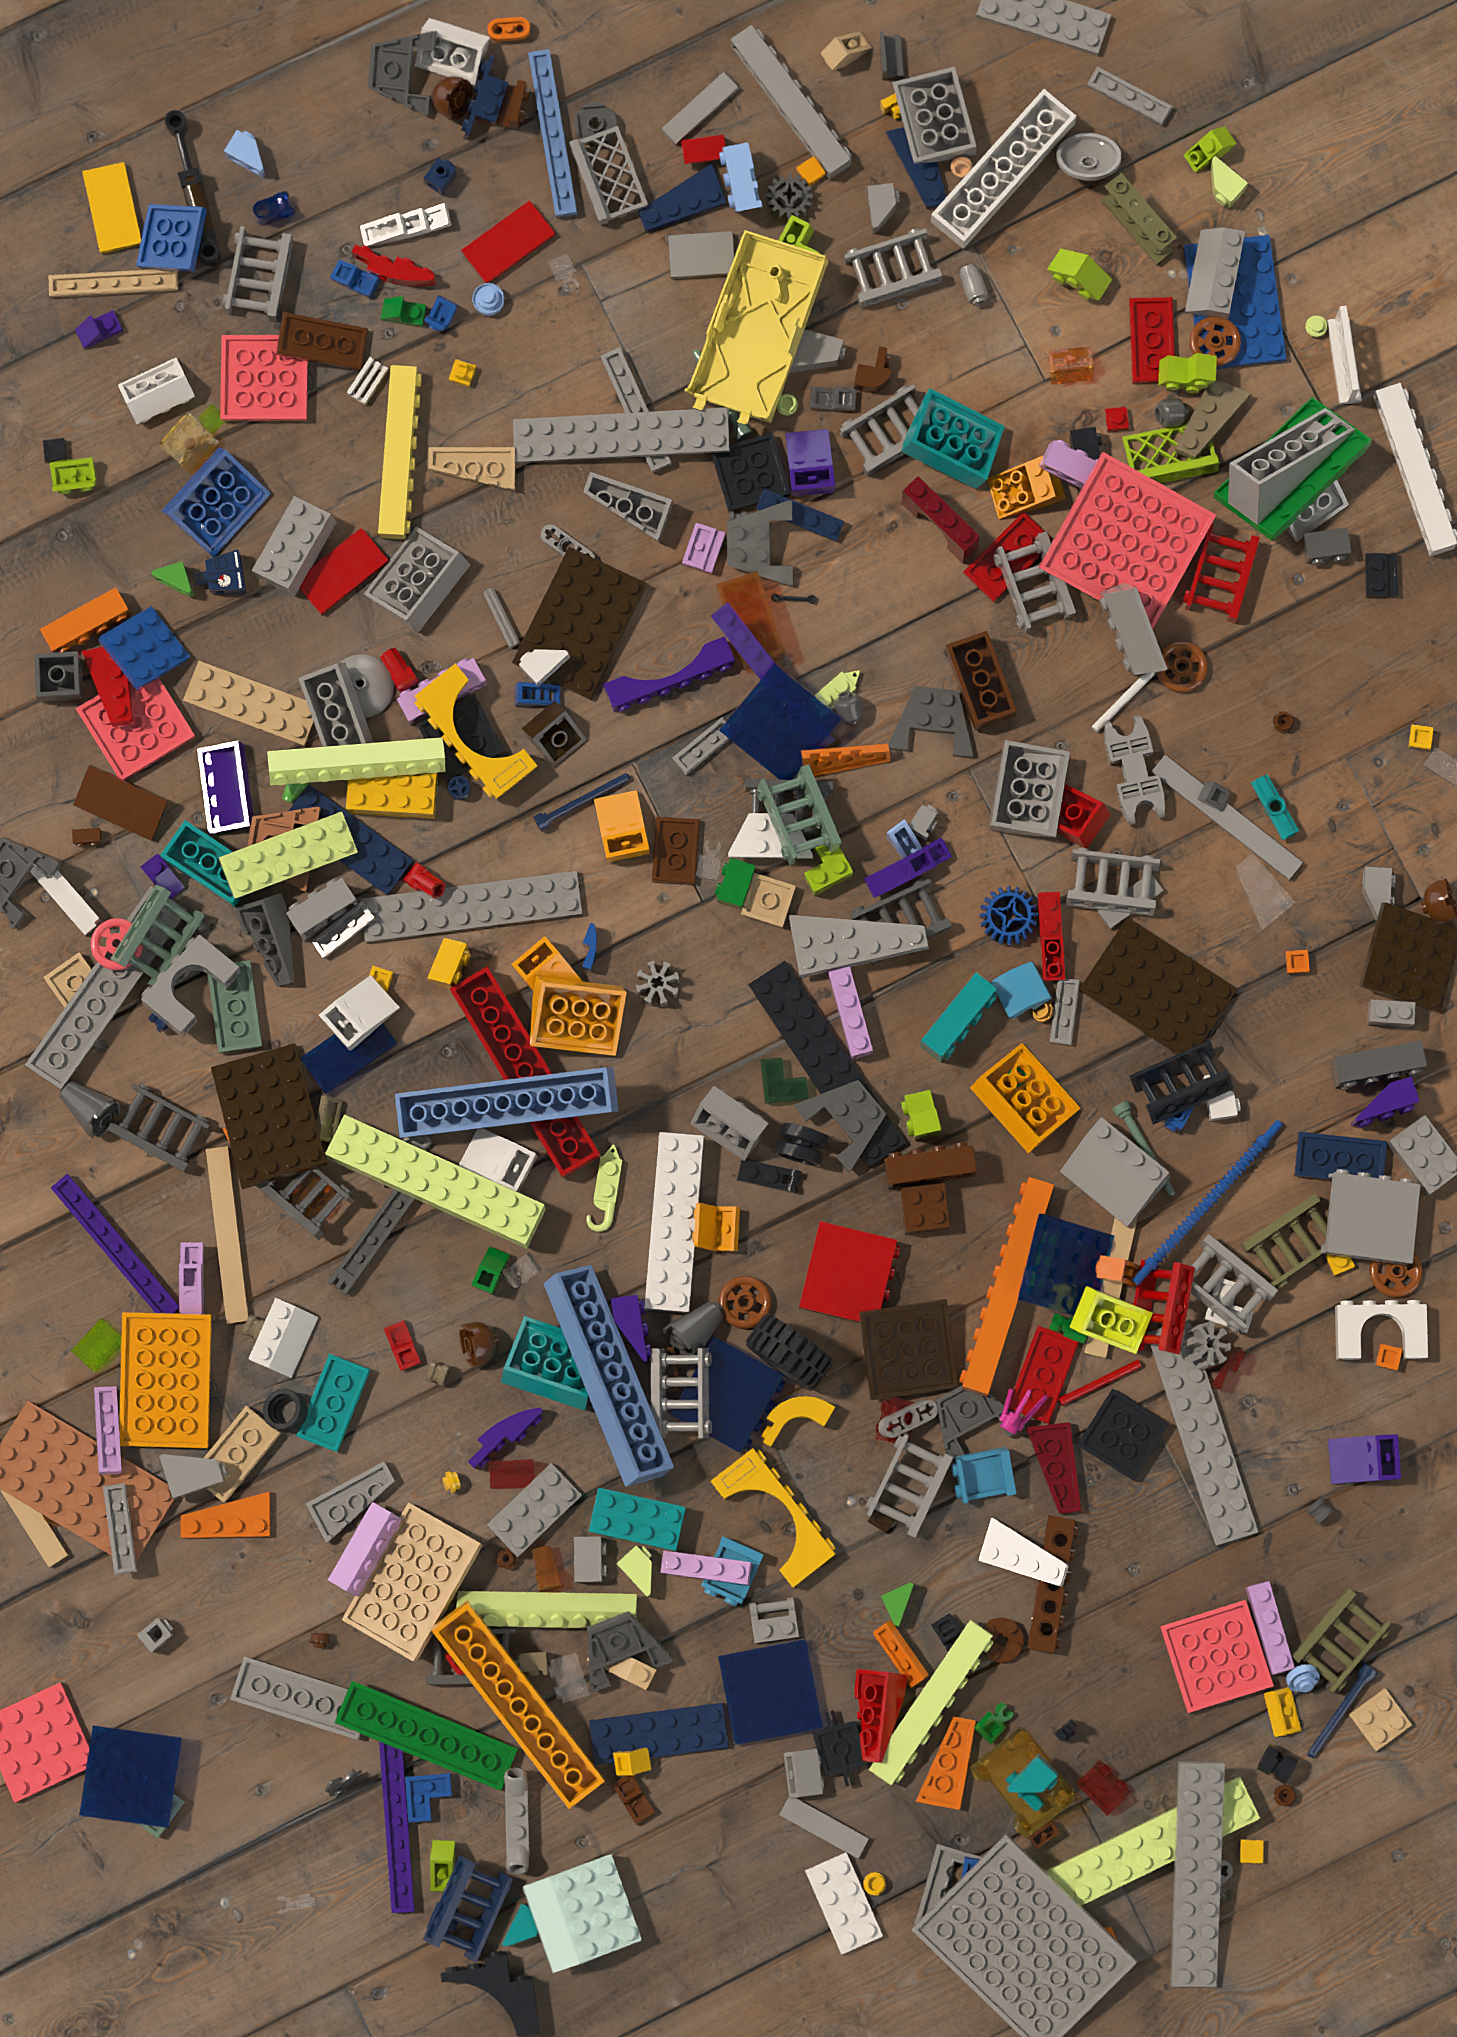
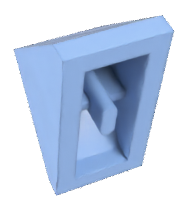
M905 820L901 821L886 834L887 840L901 858L922 848Z

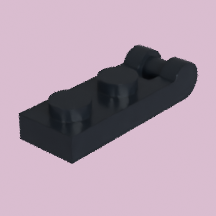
M746 1159L745 1161L741 1160L737 1181L797 1194L799 1188L797 1182L798 1179H801L802 1172ZM783 1175L790 1177L788 1184L782 1183Z

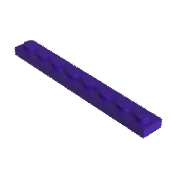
M725 603L710 615L814 750L824 749L835 739L729 603Z
M66 1174L51 1187L53 1192L155 1313H175L179 1310V1305L69 1174Z
M379 1742L391 1912H413L415 1908L403 1751Z

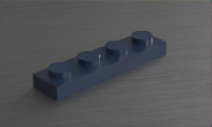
M763 489L756 510H762L791 499ZM793 500L792 520H784L834 541H837L844 523L841 519Z

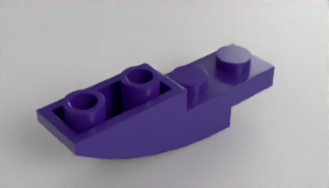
M941 837L865 877L864 881L873 898L934 868L952 856Z
M540 1407L528 1409L495 1424L477 1439L483 1447L468 1463L474 1469L478 1466L482 1468L489 1462L490 1458L488 1456L493 1451L497 1453L506 1444L504 1442L506 1438L512 1443L515 1441L521 1442L528 1434L526 1430L531 1425L535 1427L544 1418L542 1416L544 1411Z

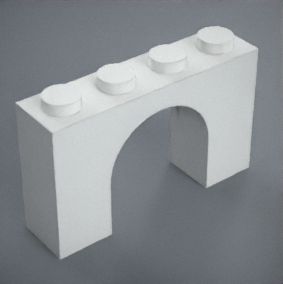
M1396 1300L1385 1301V1305H1376V1301H1363V1305H1354V1301H1340L1341 1305L1335 1306L1336 1360L1361 1359L1362 1326L1368 1318L1377 1315L1387 1316L1399 1325L1402 1332L1403 1359L1428 1358L1427 1304H1421L1420 1300H1409L1407 1304H1398Z

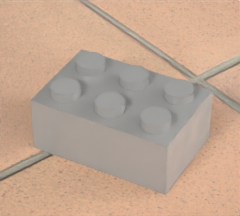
M337 878L332 879L326 884L327 887L320 892L319 890L313 891L307 896L308 899L302 903L296 902L288 908L290 911L286 914L304 942L332 925L358 904L342 878L339 880Z
M713 1086L700 1103L690 1124L745 1161L760 1141L768 1122L762 1116L747 1109L743 1103L728 1096L724 1090Z
M1426 1115L1387 1143L1416 1184H1420V1189L1426 1197L1457 1175V1156Z

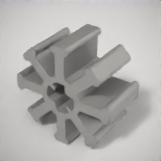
M655 961L648 962V968L651 969L652 975L649 976L643 973L641 969L638 971L637 979L647 983L640 986L636 985L637 993L641 995V993L650 990L647 998L644 999L645 1003L649 1006H652L655 995L659 994L660 1006H666L668 1002L663 993L667 992L673 995L674 998L679 993L678 988L668 985L680 982L678 973L675 972L674 975L665 977L668 970L671 969L669 963L663 962V968L660 973H657ZM660 979L663 986H658L657 989L654 988V983L652 982H657Z
M1209 1321L1199 1324L1185 1332L1190 1338L1182 1341L1181 1348H1192L1193 1352L1185 1356V1360L1188 1363L1198 1360L1197 1369L1203 1370L1223 1363L1227 1360V1357H1224L1222 1353L1231 1350V1343L1219 1342V1339L1227 1335V1332L1224 1328L1214 1331L1215 1322Z

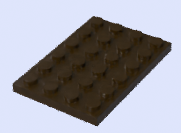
M568 547L512 664L520 667V659L528 651L532 653L534 650H566L570 658L546 680L591 701L647 583Z
M1127 917L1081 985L1079 991L1177 1055L1202 1044L1237 991V988Z
M295 1043L211 1067L242 1190L328 1165Z

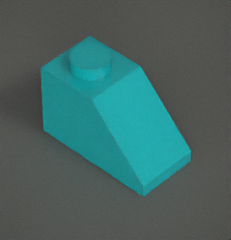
M1038 1754L1008 1784L1007 1790L1010 1793L1043 1792L1046 1788L1050 1790L1058 1782L1056 1779L1058 1771Z
M521 1904L502 1943L503 1946L506 1947L537 1936L538 1929L529 1905Z

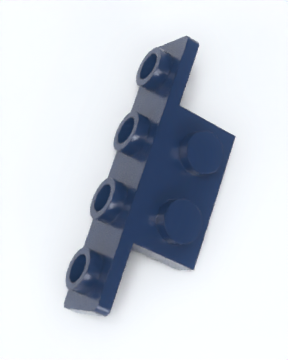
M490 55L488 61H483L480 72L484 74L482 80H477L474 88L477 96L475 100L471 99L467 110L471 112L469 120H464L461 131L465 132L463 139L467 140L474 118L493 124L496 123L508 82L488 75L494 59L493 55Z

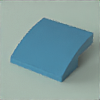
M1033 961L1018 966L991 981L992 985L997 988L996 993L1008 1017L1011 1019L1016 1018L1030 1008L1035 1010L1052 999Z

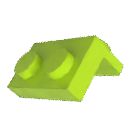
M93 457L50 462L53 492L58 491V494L70 493L71 489L78 488L80 491H89L97 484Z

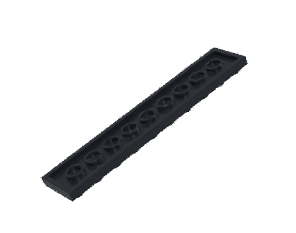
M785 961L748 984L820 1094L859 1080L880 1105ZM887 1114L861 1154L868 1167L873 1166L888 1156V1154L906 1144Z

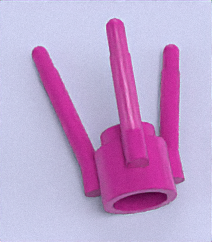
M1009 1389L1003 1413L999 1419L1002 1422L1000 1427L1014 1435L1017 1430L1021 1432L1027 1421L1046 1401L1047 1396L1044 1395L1021 1421L1022 1418L1019 1415L1032 1391L1028 1390L1015 1413L1010 1412L1008 1414L1013 1389Z

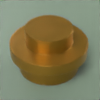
M1048 1001L1035 1010L1032 1009L1033 1017L1039 1022L1050 1020L1054 1012L1052 1004Z

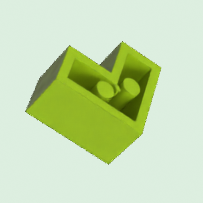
M791 215L778 241L820 254L818 251L806 246L814 232L811 224Z
M1061 248L1047 269L1053 275L1052 279L1061 285L1066 283L1079 291L1078 295L1085 300L1093 299L1099 301L1112 281L1089 255Z
M1196 353L1189 358L1166 356L1159 361L1158 386H1164L1167 390L1172 391L1184 389L1187 393H1198L1216 381L1217 356Z
M824 845L813 848L821 864L804 873V878L814 896L853 876V871L841 848L839 847L837 851L830 852L828 847Z
M931 1090L905 1095V1101L901 1102L903 1114H908L909 1117L906 1123L908 1135L913 1136L914 1141L940 1135L941 1127L937 1110L934 1107Z

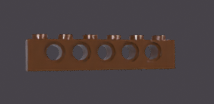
M1050 1515L1047 1518L1043 1550H1046L1053 1556L1060 1557L1066 1564H1069V1560L1073 1561L1075 1547H1071L1072 1539H1077L1079 1525H1075V1520ZM1057 1534H1062L1066 1537L1065 1546L1059 1547L1054 1543V1538ZM1071 1569L1067 1570L1063 1587L1059 1586L1057 1591L1049 1590L1047 1582L1038 1579L1027 1649L1054 1653L1055 1649L1059 1650L1061 1636H1057L1058 1627H1063L1065 1614H1061L1062 1605L1067 1603L1068 1592L1064 1591L1065 1583H1070ZM1048 1600L1053 1601L1056 1605V1610L1051 1614L1045 1612L1043 1608L1044 1603ZM1043 1623H1049L1052 1626V1633L1049 1636H1045L1040 1632V1626Z

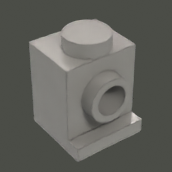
M921 805L909 824L912 832L924 841H927L929 838L927 832H932L938 823L935 819L939 811L930 805L927 807Z
M157 1618L137 1636L149 1651L154 1653L174 1636L171 1632L174 1628L166 1618L163 1621ZM158 1629L162 1631L160 1638H156L154 1635Z

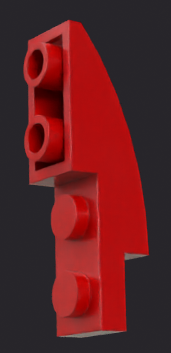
M355 244L351 251L353 258L368 265L366 267L367 273L379 277L381 281L407 287L435 286L436 284L433 271L426 267L421 269L415 266V262L409 258L404 257L402 259L397 256L394 263H392L390 258L385 255L378 256L374 254L373 250L365 245L360 247Z
M1060 891L1037 892L1043 981L1065 980Z

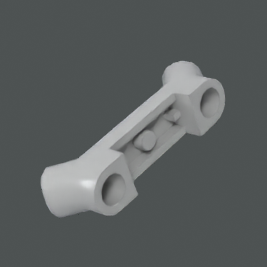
M510 1768L504 1774L506 1869L509 1873L518 1875L526 1873L529 1869V1788L527 1772L522 1768Z

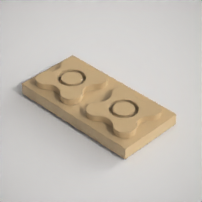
M245 1406L204 1457L206 1459H216L220 1461V1464H225L228 1476L225 1477L226 1482L207 1488L223 1503H226L281 1435L279 1431L270 1427L264 1419L248 1406Z

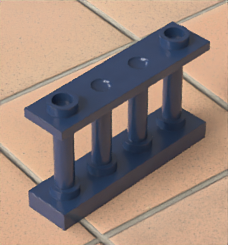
M459 1855L423 1940L438 1948L443 1941L466 1950L464 1953L465 1957L473 1962H477L484 1951V1944L504 1898L511 1889L513 1878L502 1872L499 1873L498 1878L474 1869L476 1863ZM472 1878L493 1887L488 1900L465 1891L469 1879ZM461 1899L484 1908L479 1921L456 1912ZM452 1920L475 1929L470 1942L447 1933L448 1926Z

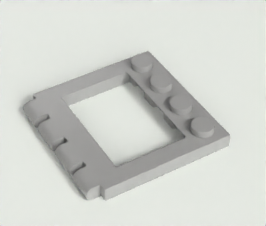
M937 1844L914 1925L947 1893L955 1861L964 1864L965 1856L978 1859L982 1857Z

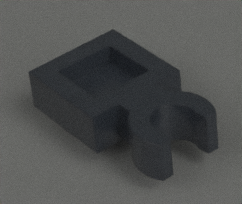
M1070 1719L1054 1735L1059 1741L1062 1739L1067 1741L1076 1734L1075 1729L1077 1725Z

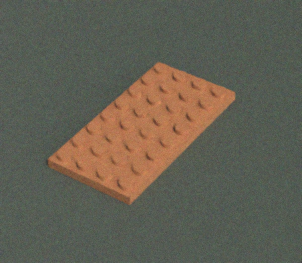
M28 1400L0 1444V1489L111 1556L103 1486L120 1483L126 1484L136 1562L175 1500L172 1498L168 1484L121 1457V1474L99 1475L97 1442Z

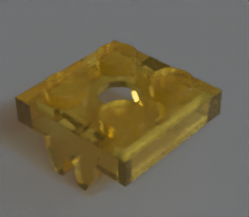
M187 412L159 445L165 450L166 454L171 456L176 463L191 474L219 441ZM192 437L196 441V446L192 450H187L184 445L185 440Z

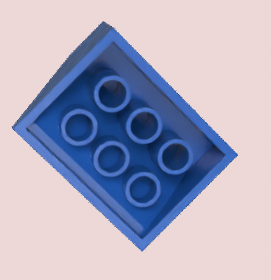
M218 448L162 509V512L207 553L214 557L271 493L225 449Z

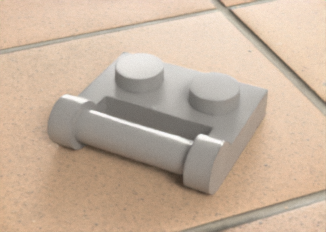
M788 1597L787 1600L763 1604L749 1603L755 1643L799 1637L793 1597ZM788 1609L789 1616L758 1620L757 1613Z

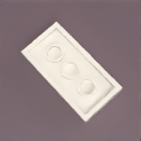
M846 1852L805 1870L841 1955L883 1936Z

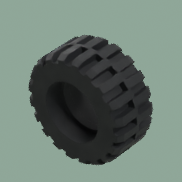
M770 1314L762 1317L746 1340V1346L754 1354L779 1373L808 1391L815 1390L832 1367V1358L795 1329Z

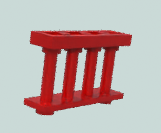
M1211 524L1202 540L1204 544L1191 589L1185 591L1183 602L1186 603L1185 610L1188 611L1191 603L1224 611L1228 615L1227 622L1235 624L1260 537L1251 535L1250 541L1245 540V542L1212 533L1214 524ZM1209 541L1242 550V553L1246 554L1244 562H1235L1207 554L1206 550ZM1203 562L1235 570L1236 573L1240 574L1238 582L1234 581L1232 583L1200 574ZM1197 582L1231 591L1230 594H1234L1233 601L1224 603L1194 594Z
M1141 1260L1139 1271L1146 1265V1260ZM1174 1262L1173 1270L1158 1268L1155 1271L1152 1270L1140 1285L1136 1286L1133 1303L1135 1306L1151 1312L1153 1300L1167 1301L1165 1314L1153 1313L1150 1322L1163 1323L1161 1336L1147 1335V1326L1138 1348L1139 1351H1144L1146 1343L1159 1345L1158 1350L1180 1355L1195 1267ZM1157 1278L1171 1279L1169 1292L1154 1291Z

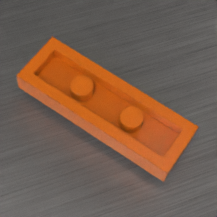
M891 1620L872 1632L899 1672L907 1674L906 1682L910 1688L929 1676Z

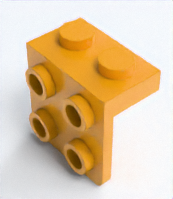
M697 1203L694 1210L695 1230L692 1235L694 1246L710 1251L738 1252L740 1207H716Z

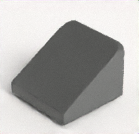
M1206 781L1197 799L1221 811L1231 792L1215 781Z

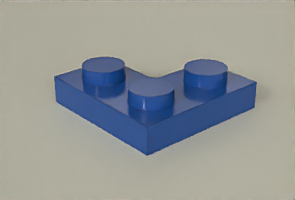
M450 1773L405 1777L408 1822L432 1820L430 1798L452 1796Z

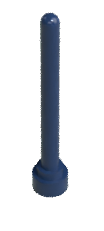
M627 773L622 774L548 814L539 813L533 816L542 832L549 828L552 821L628 782L630 776Z
M1364 1663L1358 1670L1360 1672L1358 1680L1309 1749L1308 1756L1310 1758H1314L1365 1684L1370 1683L1371 1680L1374 1681L1378 1675L1376 1671Z

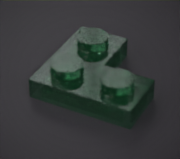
M782 1057L760 1060L765 1104L809 1099L807 1077L784 1079Z

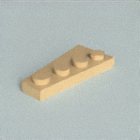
M429 447V471L515 491V447Z

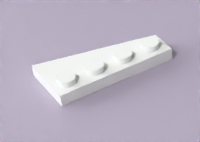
M991 1518L979 1561L1063 1587L1069 1567L1068 1564L1038 1547L995 1518Z

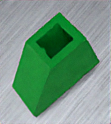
M489 1246L471 1286L494 1295L510 1254Z

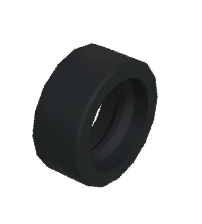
M278 1389L272 1392L263 1406V1416L266 1423L270 1427L284 1433L299 1429L304 1424L308 1415V1406L305 1399L299 1393L289 1389ZM291 1398L295 1402L294 1416L290 1421L280 1423L275 1417L277 1405L281 1400Z

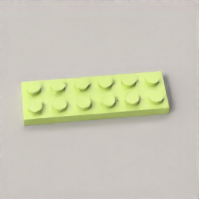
M342 812L219 857V861L233 897L236 899L358 853L344 815Z

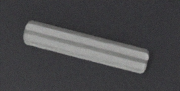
M493 588L485 590L483 592L484 597L509 648L518 646L520 644L519 639Z

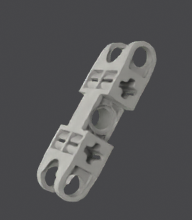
M1140 715L1133 716L1134 728L1133 732L1128 736L1119 735L1116 729H1113L1111 722L1104 723L1105 749L1109 765L1120 763L1125 783L1117 784L1115 789L1121 811L1129 825L1136 824V808L1141 804H1147L1153 811H1156L1158 819L1165 817V800L1160 776L1148 777L1144 757L1152 756L1153 748L1149 732Z

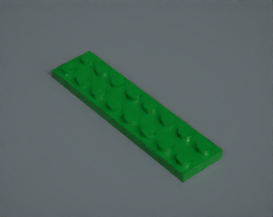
M354 1681L350 1683L334 1722L337 1725L498 1791H501L505 1782L504 1774L510 1769L518 1750L515 1747Z

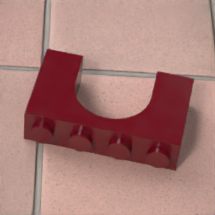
M919 476L902 491L901 504L916 518L923 514L934 523L945 536L948 542L947 549L962 564L978 549L980 536Z

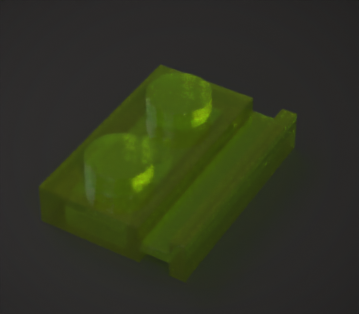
M101 1318L76 1344L71 1352L96 1373L121 1346L122 1337Z

